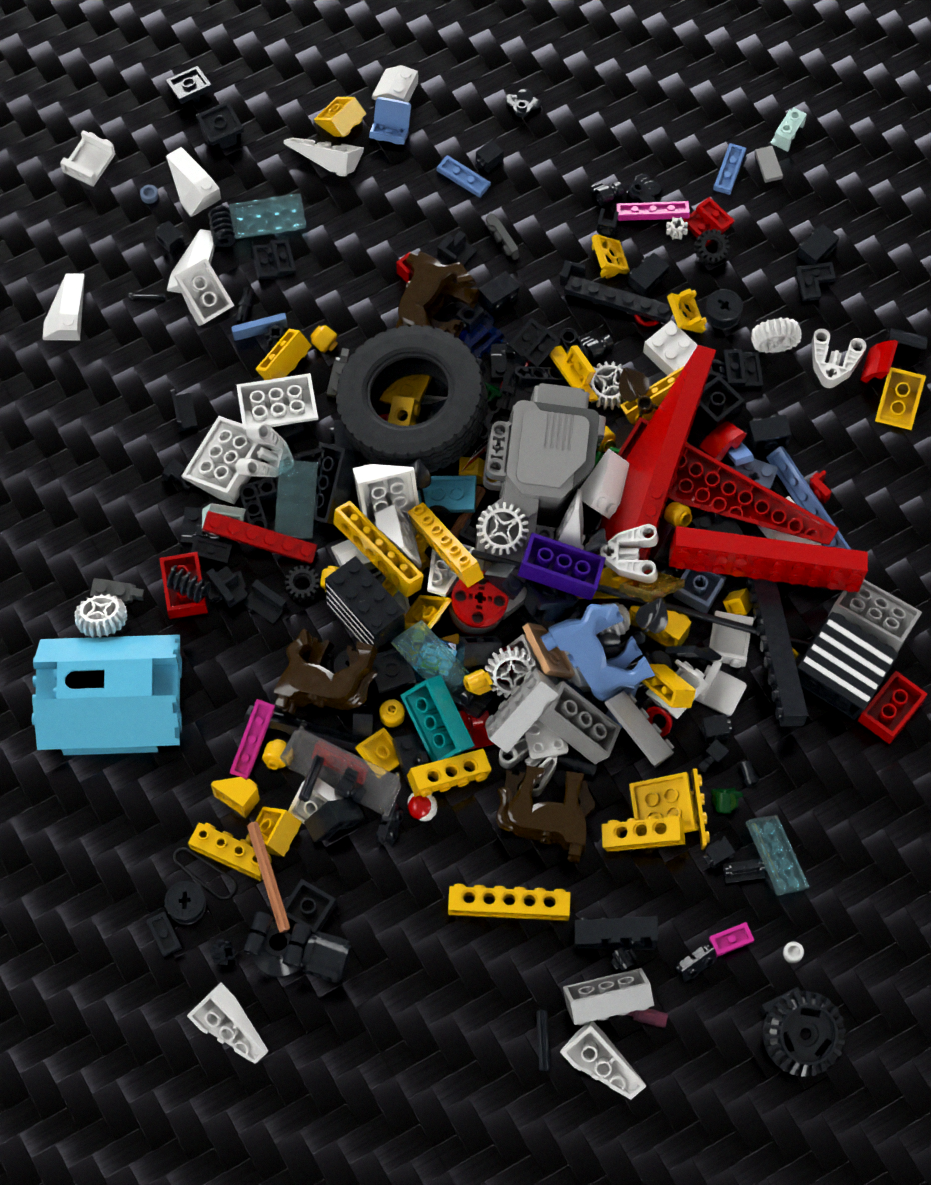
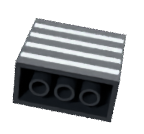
M356 556L325 578L326 606L358 642L373 645L379 650L378 653L390 650L405 639V611Z
M832 611L820 626L796 666L802 687L855 720L866 709L897 658L898 653L895 652L893 647L878 641L876 636L862 631L859 625L848 622L843 615Z

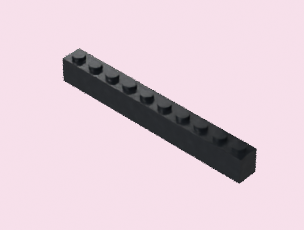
M746 577V587H749L750 590L749 601L753 604V618L757 621L756 632L761 639L760 650L764 652L765 656L764 667L768 669V684L772 687L771 697L772 701L776 704V719H779L781 727L803 726L808 713L777 582Z

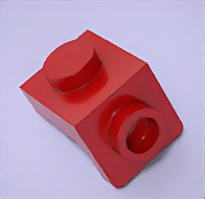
M825 470L821 473H815L810 478L809 484L817 499L823 504L829 500L832 493L822 482L827 473Z

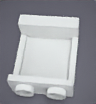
M83 130L81 133L82 139L69 159L63 158L60 164L63 173L94 187L115 156L114 145L109 140H103L94 133H88Z
M715 611V616L753 625V617ZM713 623L709 647L722 656L721 660L716 661L730 664V666L735 668L745 667L751 633Z
M677 659L675 663L679 669L676 674L696 689L695 700L708 685L703 679L705 675L697 668L693 670L694 668L688 662L682 663ZM649 689L646 692L657 706L667 710L676 719L687 709L671 708L652 690Z

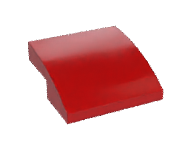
M710 197L696 207V210L690 214V218L683 219L684 222H688L687 229L696 237L709 229L722 231L721 234H723L735 221ZM708 240V241L706 242V247L709 246V245H710L712 242H714V241H713V240Z
M897 340L881 342L869 349L861 381L867 383L873 377L882 379L889 374L898 345Z
M726 421L715 428L702 441L699 447L721 462L730 447L732 446L737 449L747 434L729 421Z

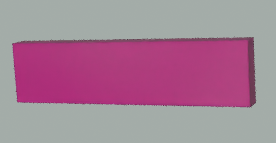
M689 201L620 203L616 207L617 212H619L618 221L672 219V217L690 218Z
M256 699L232 764L231 774L244 779L250 778L274 713L275 705Z

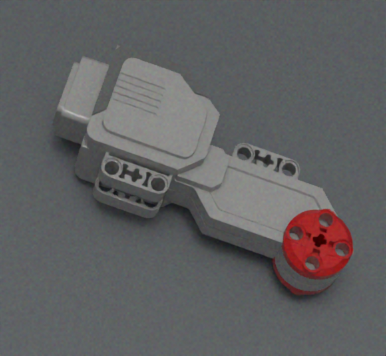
M544 383L539 384V386L534 387L531 401L520 400L513 405L509 422L498 421L493 424L486 448L483 485L489 490L500 491V499L495 502L499 504V508H503V502H506V509H509L511 504L514 505L512 511L515 512L517 508L521 509L517 515L525 514L521 521H528L527 525H523V529L527 528L529 532L522 533V535L527 537V540L520 538L519 541L523 543V546L515 544L516 552L510 547V554L506 553V549H502L503 553L499 555L498 548H496L495 553H491L493 546L490 545L488 549H485V545L488 544L487 541L480 543V540L484 538L483 535L476 536L475 550L521 562L531 533L538 535L545 533L550 539H553L552 529L547 526L536 525L537 518L553 520L572 501L577 489L582 487L591 474L595 465L596 449L600 447L604 438L606 417L599 415L595 410L588 409L590 394L585 392L584 389ZM501 429L504 433L495 432V430ZM487 477H489V478L492 479V480H497V481L494 482V483H491V482H489V481L487 480ZM495 503L491 505L493 510L496 509ZM482 513L480 515L481 518L485 519L486 516ZM497 513L504 522L514 518L508 513ZM492 517L486 525L487 534L496 528ZM497 520L499 528H497V532L493 534L503 532V534H505L508 538V535L506 534V529H508V526L512 523L503 526ZM478 521V525H483V522ZM518 523L509 530L513 541L519 533ZM498 535L490 539L499 545L508 544L503 536ZM475 558L484 575L492 563ZM513 569L511 573L525 583L526 578L517 576L519 570ZM485 578L468 588L459 579L453 588L450 598L452 601L448 606L450 619L454 626L464 634L469 636L487 635L494 631L502 620H505L524 606L527 590L523 587L518 596L512 600Z

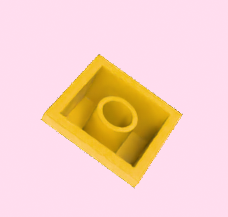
M336 97L314 121L334 137H345L351 132L350 129L363 120L362 118L367 113L355 97Z
M242 777L211 783L214 796L245 818L260 800L257 784L250 779L245 780Z
M262 807L255 820L259 824L266 850L272 855L282 857L289 850L290 844L302 823L287 810ZM248 833L245 840L250 842L252 845L250 835Z

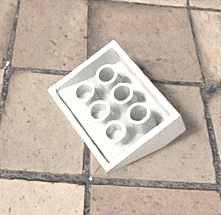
M310 373L237 385L244 431L247 430L250 423H266L271 427L318 420Z
M218 416L181 476L213 496L235 504L240 496L241 487L247 484L252 477L237 473L235 468L237 461L244 458L255 459L261 462L262 459L258 458L257 451H260L261 447L269 448L250 439L247 436V432L243 430V424Z
M369 464L353 468L360 511L373 524L376 522L375 513L393 504L411 522L407 511L419 505L413 467Z

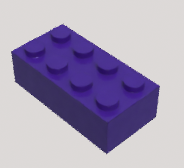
M531 533L517 576L591 601L598 588L606 557Z

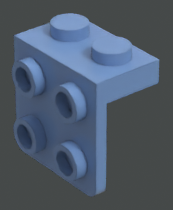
M377 97L374 123L370 130L369 138L404 145L409 133L411 104L409 102Z

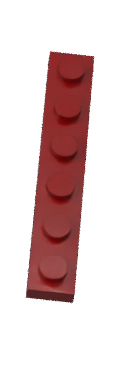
M211 511L207 512L202 528L203 531L308 564H312L317 548L316 544Z

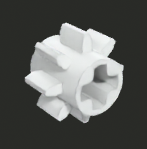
M672 217V221L666 224V228H668L666 234H670L672 240H682V235H687L688 222H684L682 217Z

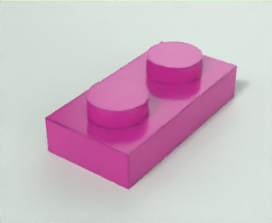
M747 922L710 936L709 941L718 957L753 943L754 938Z

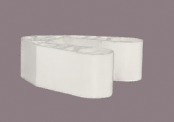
M818 329L815 331L811 343L813 369L824 387L833 388L848 379L864 356L866 343L860 338L853 339L846 352L842 367L839 366L842 353H839L838 350L831 351L829 361L826 363L825 359L829 348L830 333L825 329Z
M250 423L246 430L247 436L258 442V444L271 449L270 451L261 447L260 451H257L258 458L268 463L242 458L236 463L237 473L244 476L276 477L291 470L294 465V459L286 441L268 424Z
M646 524L620 532L608 541V545L601 547L600 554L606 557L604 564L619 576L648 584L657 580L658 573L654 562L639 560L640 548L654 547L658 543L657 530L653 525ZM649 533L654 534L651 538H645V535ZM648 569L653 570L652 573L648 575L644 574V572Z
M526 737L518 740L508 753L502 749L500 750L499 764L503 768L510 769L529 755ZM509 754L513 758L507 761L503 759V756ZM529 756L524 761L527 766L536 767L542 760L546 759L538 766L545 768V775L538 782L540 786L533 789V797L539 796L543 792L556 770L558 756L532 760Z

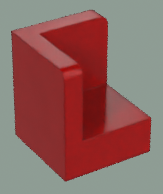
M410 252L397 261V273L407 283L411 281L414 272L411 270L412 265L406 262Z

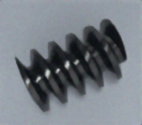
M217 206L208 213L212 241L218 247H230L236 240L230 209L226 206Z
M175 565L168 576L167 588L173 589L176 593L180 592L182 596L187 595V598L190 600L194 599L195 603L201 602L209 592L211 583L208 582L204 586L205 579H201L198 583L197 575L190 579L191 572L184 575L185 569L183 568L177 572L178 566Z

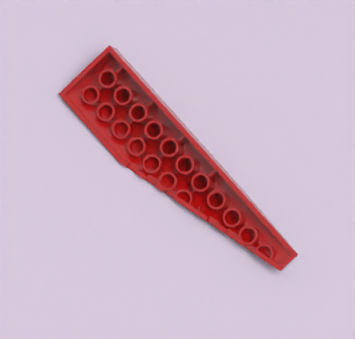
M700 345L696 347L625 459L630 464L620 505L610 519L602 515V521L598 530L601 528L606 530L607 541L620 532L646 524L653 525L658 531L715 357V349ZM649 533L645 535V538H651L654 534ZM652 547L640 548L639 560H648Z
M642 417L639 418L617 455L623 459L627 458L649 421ZM686 443L668 497L669 499L683 505L830 545L839 528Z

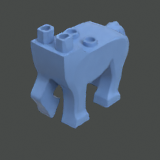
M615 603L609 605L590 604L582 619H568L549 627L548 633L540 636L548 651L558 646L560 650L570 653L567 656L575 669L579 668L582 676L591 687L593 695L602 701L613 698L623 689H636V684L646 678L655 676L645 657L639 660L634 669L624 670L635 658L642 655L632 636L627 640L625 649L618 656L606 659L603 646L596 634L624 621Z

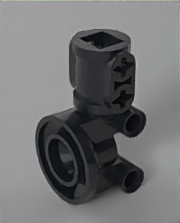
M256 912L243 951L253 956L256 966L263 973L271 977L283 978L291 976L303 968L302 971L304 973L328 981L339 982L343 978L352 949L350 941L322 932H315L314 935L310 936L312 928L300 923H295V925L289 923L290 930L280 933L276 921L272 922L273 917L271 915ZM276 937L287 939V945L281 951H275L270 947V942Z

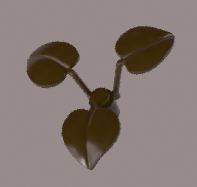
M624 367L619 378V392L622 398L629 402L638 398L639 418L643 414H649L653 409L657 410L658 406L652 403L649 396L645 395L650 387L648 378L641 372ZM625 424L617 430L615 435L617 449H621L634 428L633 425Z

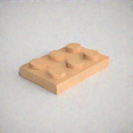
M527 623L522 627L526 634V639L531 644L533 654L537 657L540 668L545 675L568 679L575 675L564 651L560 650L558 646L550 651L545 647L540 636L548 633V631L542 625Z

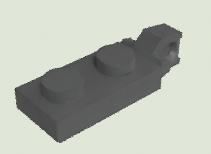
M342 348L340 358L336 357L326 393L327 397L336 398L340 373L342 374L345 363H348L350 349Z
M96 578L93 580L90 598H93L94 595L100 596L101 594L103 596L108 594L111 597L117 596V599H121L124 604L133 602V599L144 601L145 597L144 590L136 588V585Z

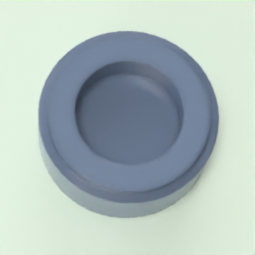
M145 185L140 190L143 202L150 204L157 201L159 194L155 186Z

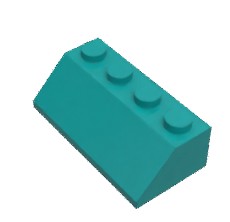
M441 675L426 679L400 695L432 762L457 756L475 746Z

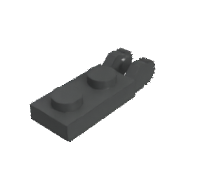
M490 213L486 217L489 230L494 232L498 242L503 243V250L506 255H510L513 260L518 259V247L498 217Z

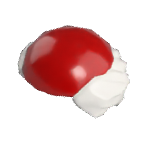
M412 793L408 798V811L413 818L420 821H429L436 815L438 806L432 794L426 797L421 795L415 797L414 793Z

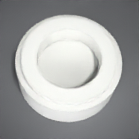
M797 942L788 943L783 950L784 958L790 963L799 962L804 955L802 945Z

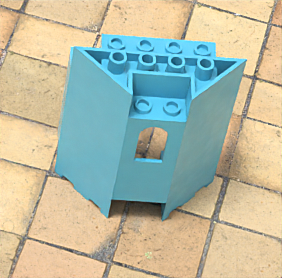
M180 635L40 639L36 655L33 658V667L36 669V676H33V687L36 688V694L32 695L34 712L32 713V725H35L37 750L61 749L63 755L158 752V746L180 745V733H182V713L180 710V678H182ZM104 670V688L71 689L65 684V678L70 672Z

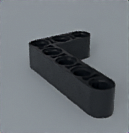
M315 464L283 473L276 477H269L243 485L240 489V496L243 508L246 509L245 514L248 523L268 529L261 504L319 488L316 483L320 473V466ZM302 478H307V479H308V480L305 481V482L299 481V480L302 479ZM284 483L290 484V485L287 486V487H282V486H281V485L284 484ZM266 488L272 489V490L269 491V492H264V491H263V490L266 489ZM248 493L253 494L251 497H245ZM252 510H258L256 514L250 513Z

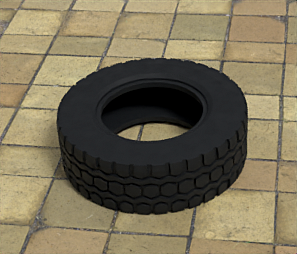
M406 325L399 326L397 329L386 330L387 332H381L375 335L374 338L371 337L365 341V344L359 346L355 350V354L353 353L349 357L348 363H345L342 374L340 373L336 390L338 414L353 448L357 452H361L360 456L370 464L407 467L419 458L428 468L429 472L432 473L438 471L439 468L443 469L449 466L451 462H456L461 458V455L464 456L470 450V446L473 447L478 440L477 437H480L488 413V394L482 372L471 350L460 339L449 332L445 333L442 329L436 327L433 329V327L425 325L423 327L420 325L408 327ZM428 375L439 379L449 388L443 407L436 415L423 423L400 426L385 421L377 414L378 402L384 391L392 383L403 377Z

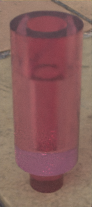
M652 1009L635 1010L626 1014L633 1016L635 1021L665 1028L668 1018L667 1013Z

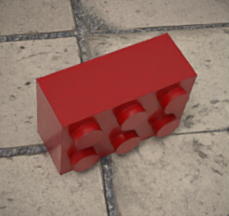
M198 552L159 558L169 618L174 619L208 613L206 598L199 603H195L194 599H188L187 595L182 596L180 592L176 593L173 589L167 588L168 576L175 565L178 566L177 572L182 568L185 569L184 575L191 572L190 579L197 575V582L199 583L202 579Z
M895 671L861 713L858 721L888 744H891L922 705L928 694Z

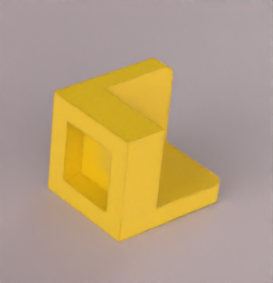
M747 588L730 592L723 601L727 613L747 615L753 607V604L749 601V591Z

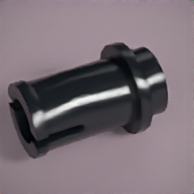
M748 760L740 763L744 784L747 787L757 785L759 777L755 774L752 761Z

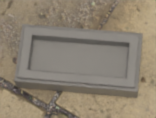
M773 146L755 149V155L765 183L782 179L783 174Z

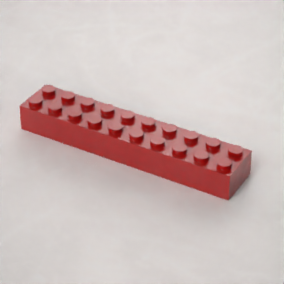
M676 526L669 550V567L733 575L735 577L764 579L772 582H786L794 585L823 587L831 590L859 592L868 572V552Z

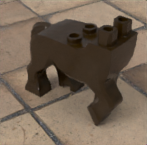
M419 251L418 254L410 252L406 262L412 265L411 270L414 272L411 281L407 283L406 290L400 300L398 307L400 319L396 324V329L399 326L406 325L408 327H411V325L423 327L425 325L431 326L433 329L435 327L442 329L445 333L449 332L456 338H459L464 328L461 320L440 322L435 320L433 316L440 311L447 297L460 301L474 309L481 294L478 289L466 287L476 286L477 283L460 262L442 265L436 258L422 251ZM457 279L458 284L454 283L452 280Z
M303 629L297 639L286 648L289 666L283 672L275 687L274 693L277 695L274 705L282 708V712L289 715H294L297 707L303 708L311 703L319 708L327 706L340 710H352L360 707L367 700L370 682L378 675L377 671L372 670V666L379 650L373 645L358 641L356 643L357 650L353 649V646L347 645V654L350 659L349 667L333 674L324 668V664L334 645L328 640L322 642L313 637L312 644L311 634L306 629ZM311 650L309 659L306 662L303 658V654Z
M527 766L526 774L520 772L519 775H514L512 771L506 770L505 786L496 790L500 796V806L496 815L498 826L513 832L517 836L539 840L542 844L558 843L565 852H569L568 862L579 863L580 856L584 854L586 846L585 818L595 808V802L589 792L586 781H583L584 774L566 771L564 803L541 802L533 804L532 791L535 785L543 779L545 768Z

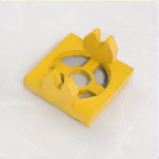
M597 234L591 237L593 242L591 247L592 250L596 251L602 269L600 273L602 278L606 276V279L618 273L627 274L630 271L620 240ZM605 255H607L611 259L612 263H609L607 261Z
M687 289L678 295L673 293L668 295L667 299L678 328L699 333L706 330L704 325L707 320L706 317L702 318L694 299L697 294L695 290ZM685 304L689 306L691 312L686 309Z

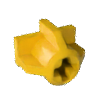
M483 669L468 674L463 679L465 688L474 694L482 695L492 690L489 685L493 684L488 672L485 673Z

